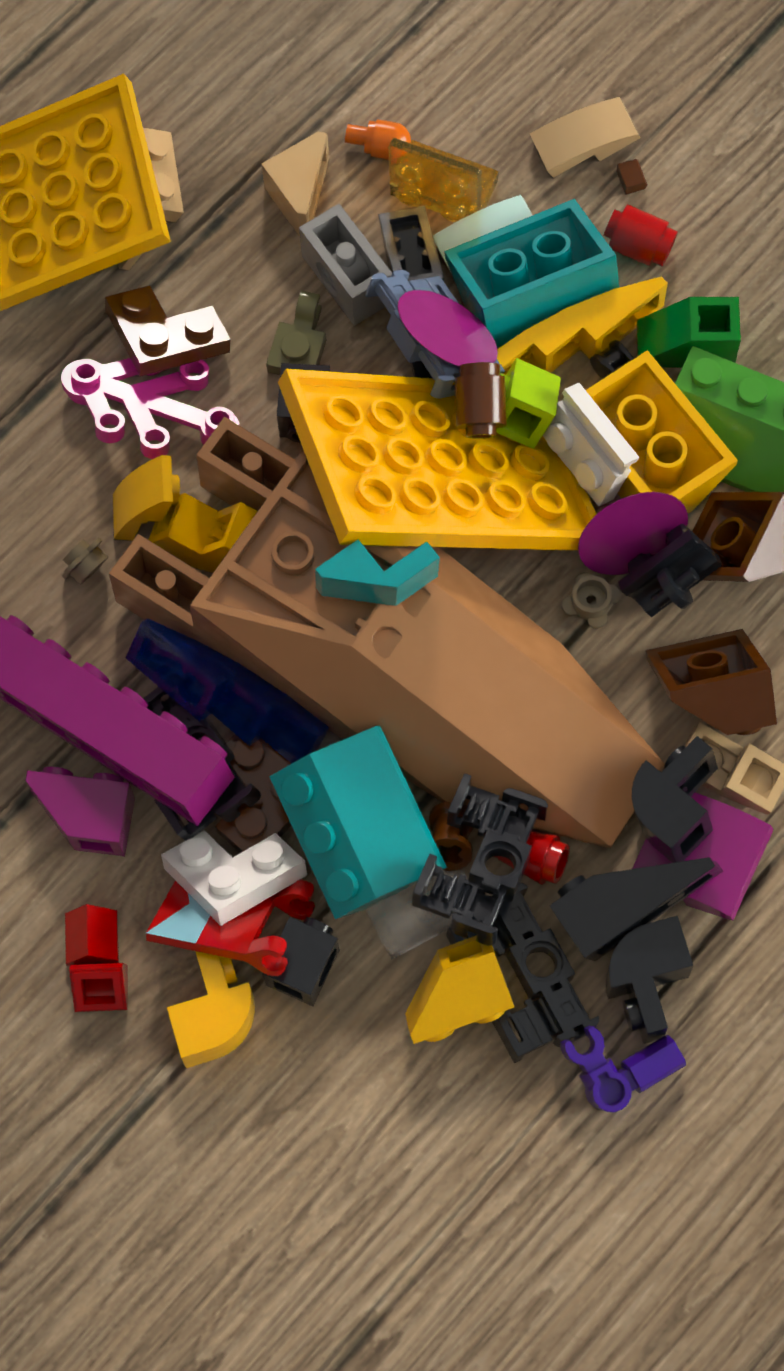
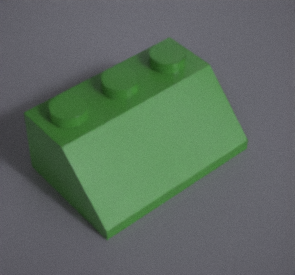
M692 346L675 384L738 460L737 465L721 482L745 492H784V382Z

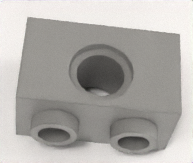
M340 204L299 227L302 257L354 326L385 308L379 296L366 298L365 294L373 274L385 273L387 277H391L392 272Z

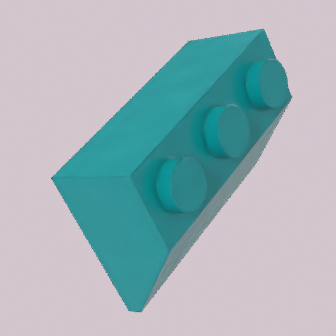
M575 199L444 251L445 259L464 307L486 326L494 338L497 348L503 346L524 330L567 307L620 287L616 254Z
M380 725L310 753L269 776L335 919L366 910L416 884L429 854L437 856L436 864L442 867V870L447 868Z

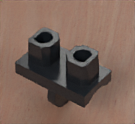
M679 524L666 534L665 542L667 546L655 555L641 553L627 563L629 574L618 582L621 592L633 598L650 617L656 615L672 602L679 608L685 609L693 602L689 590L722 566L719 555L684 524Z

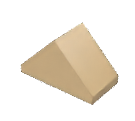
M318 131L261 163L265 190L299 237V227L314 219L329 162L328 134Z

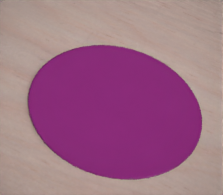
M412 290L400 297L398 313L402 323L415 340L428 351L456 366L466 363H494L496 361L498 352L494 338L486 326L468 309L448 297L431 291Z
M661 492L638 493L617 500L597 513L584 528L578 543L580 559L586 567L597 573L606 575L628 574L627 563L641 553L655 555L667 546L665 542L667 533L679 524L688 525L687 510L679 499Z

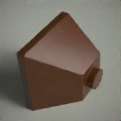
M711 492L692 532L719 555L722 566L703 579V581L751 582L784 572V492Z
M743 629L645 650L646 659L670 700L724 734L750 735L760 731L763 727L777 724L771 669Z

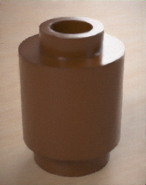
M490 362L462 364L459 366L460 376L455 378L456 428L466 429L467 438L496 437V429L507 426L505 377L500 375V364Z

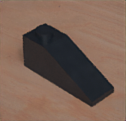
M708 857L590 876L588 879L584 875H580L563 885L557 892L560 898L549 906L583 957L597 961L614 949L630 931L641 925L651 923L718 876L723 870L716 861Z

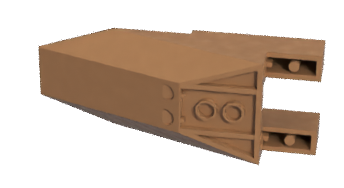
M224 417L196 455L200 486L231 506L239 502L257 510L256 515L210 578L140 534H137L109 572L116 602L323 733L328 729L344 740L380 725L405 779L442 802L452 803L465 773L472 776L471 786L500 795V801H502L504 790L508 788L544 799L548 804L545 821L537 819L533 829L611 849L635 812L632 803V786L639 768L646 760L659 771L662 770L665 764L567 649L440 547H432L440 557L438 577L397 606L322 596L316 589L315 569L349 545L339 544L304 450L300 452L296 459H293ZM363 545L383 571L418 548L416 546ZM466 799L464 805L467 806L470 800ZM520 804V808L528 810L529 807L527 805Z

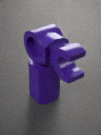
M594 1026L584 1028L585 1034L590 1041V1047L583 1054H579L575 1050L570 1040L560 1042L564 1057L571 1063L579 1064L583 1071L579 1077L585 1086V1095L588 1102L593 1107L606 1112L622 1110L628 1105L633 1090L641 1093L686 1066L682 1053L669 1035L663 1036L623 1060L620 1070L616 1069L611 1058L605 1059L603 1056L604 1038Z

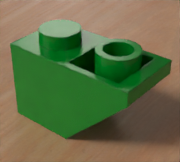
M688 297L638 319L636 324L637 356L648 350L662 368H682L692 346L736 363L741 342L739 297Z

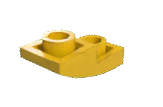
M161 455L146 462L132 471L117 486L113 493L115 540L133 541L142 523H147L148 521L163 522L171 505H177L180 495L179 475L172 474L171 456Z

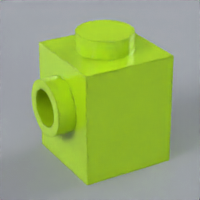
M516 358L506 375L500 373V375L505 377L507 426L497 428L496 430L498 434L534 449L556 416L561 377Z

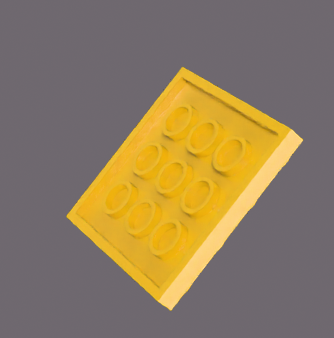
M121 74L0 126V311L171 242L133 85L125 74Z

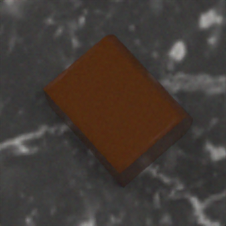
M638 159L617 164L616 172L625 195L644 190L648 184Z

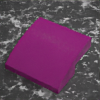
M695 792L691 798L708 811L713 831L684 861L710 857L720 865L723 872L683 899L686 906L733 921L774 829L770 824L750 814ZM645 839L632 869L672 862Z

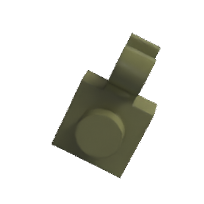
M301 290L293 325L279 322L266 363L267 372L280 375L281 363L320 364L327 341L326 332L315 330L322 306L318 305L320 294Z

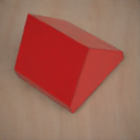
M85 904L65 913L67 966L119 963L117 910Z
M127 964L70 965L69 973L75 1012L127 1010Z

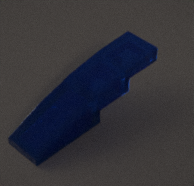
M148 618L141 622L125 658L199 722L213 714L249 746L262 738L291 764L318 750L329 727L290 696L243 665L191 637Z

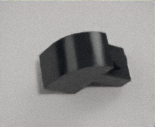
M698 736L687 747L680 746L674 750L666 760L662 772L646 760L639 768L633 781L632 803L643 834L650 844L672 863L684 861L713 831L708 811L691 798L718 769L713 748Z
M678 915L647 923L630 931L616 946L609 964L606 977L607 997L612 999L626 994L629 995L630 999L623 1001L626 1020L631 1032L640 1031L643 1044L657 1041L665 1036L668 1030L656 986L689 978L693 968V962Z

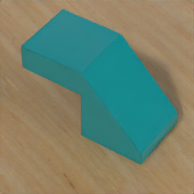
M358 539L315 569L316 589L322 596L397 606L438 577L440 557L429 543L425 542L383 571Z

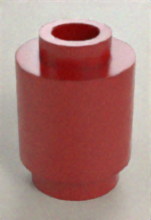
M627 204L623 212L614 210L603 236L611 239L609 246L613 251L649 267L652 263L663 267L676 240L678 231L669 228L668 221Z

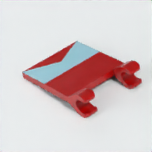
M175 880L146 931V941L244 961L267 975L279 976L285 971L288 964L287 958L282 957L287 949V943L284 938L272 935L259 938L275 906L295 919L304 920L305 917H310L315 909V903L309 901L314 894V886L311 882L298 880L220 926Z

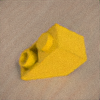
M476 935L436 951L405 1013L413 1044L424 1040L427 1042L443 1040L450 1036L457 1028L474 1022L479 1024L492 1022L500 1018L506 1010L515 1008L492 945L488 946L477 942Z

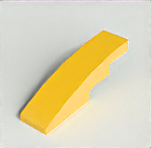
M660 276L612 289L567 307L524 330L497 349V360L505 370L504 375L507 374L516 358L552 373L579 350L589 359L594 354L601 356L609 350L610 342L613 340L621 341L636 329L638 319L652 314L664 306L668 282Z

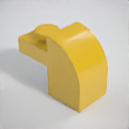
M183 493L179 495L177 505H171L163 522H155L148 540L189 566L214 573L256 515L257 510L239 502L217 511L194 497Z
M195 951L208 995L167 1007L179 1053L186 1068L206 1063L231 1053L244 1041L251 1029L255 1014L253 993L249 982L229 988V984L238 982L233 962L230 958Z

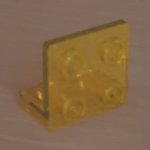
M393 138L388 147L390 195L395 196L402 203L411 207L425 205V208L439 212L444 218L452 222H457L468 215L486 208L497 185L499 171L414 140L408 143Z

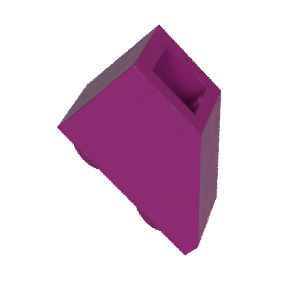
M44 767L42 772L27 770L25 781L33 796L74 850L125 857L135 796L129 783L124 782L122 777L110 773H95L93 778L73 776V772L60 767Z

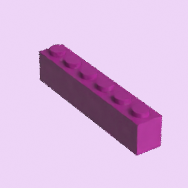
M10 615L6 620L0 616V699L198 826L235 778L225 761V758L228 756L227 752L208 737L203 736L198 741L186 733L188 731L187 727L170 713L163 711L160 716L147 709L148 703L132 689L123 687L121 691H118L108 684L110 682L108 677L92 664L86 662L80 667L70 660L72 658L71 655L57 642L47 639L42 643L33 637L34 632L17 617Z

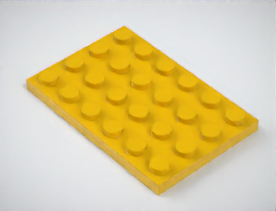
M285 369L280 377L278 385L340 545H350L359 539L363 545L419 547L428 542L431 547L578 550L579 539L584 528L596 515L587 491L579 485L576 477L557 453L549 447L543 436L534 449L498 433L496 437L467 438L466 429L456 428L455 396L437 399L430 395L435 383L433 378Z

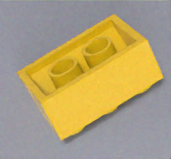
M648 350L586 389V392L639 456L638 461L629 467L631 472L617 493L621 499L644 492L666 493L679 499L689 514L737 465V458Z

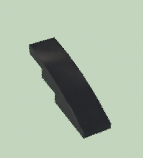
M425 205L378 214L390 271L405 270L409 272L408 282L440 276L444 281ZM422 361L410 363L414 377L433 378Z

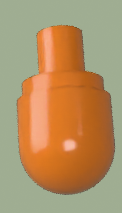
M377 119L376 121L370 120L368 127L348 124L345 143L364 146V153L371 154V157L398 160L409 151L411 136L402 124Z

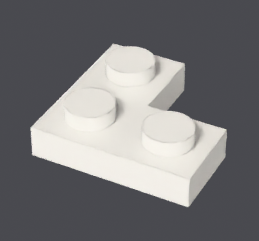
M205 830L161 854L164 869L220 926L307 876L305 860L276 833L234 857L230 856Z

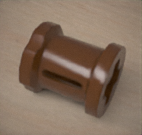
M441 802L434 806L429 813L430 829L433 831L432 837L447 866L443 870L456 871L466 867L472 860L473 848L468 841V837L474 828L462 824L460 829L447 825L448 810L451 803ZM463 804L458 817H463L467 808L466 805Z

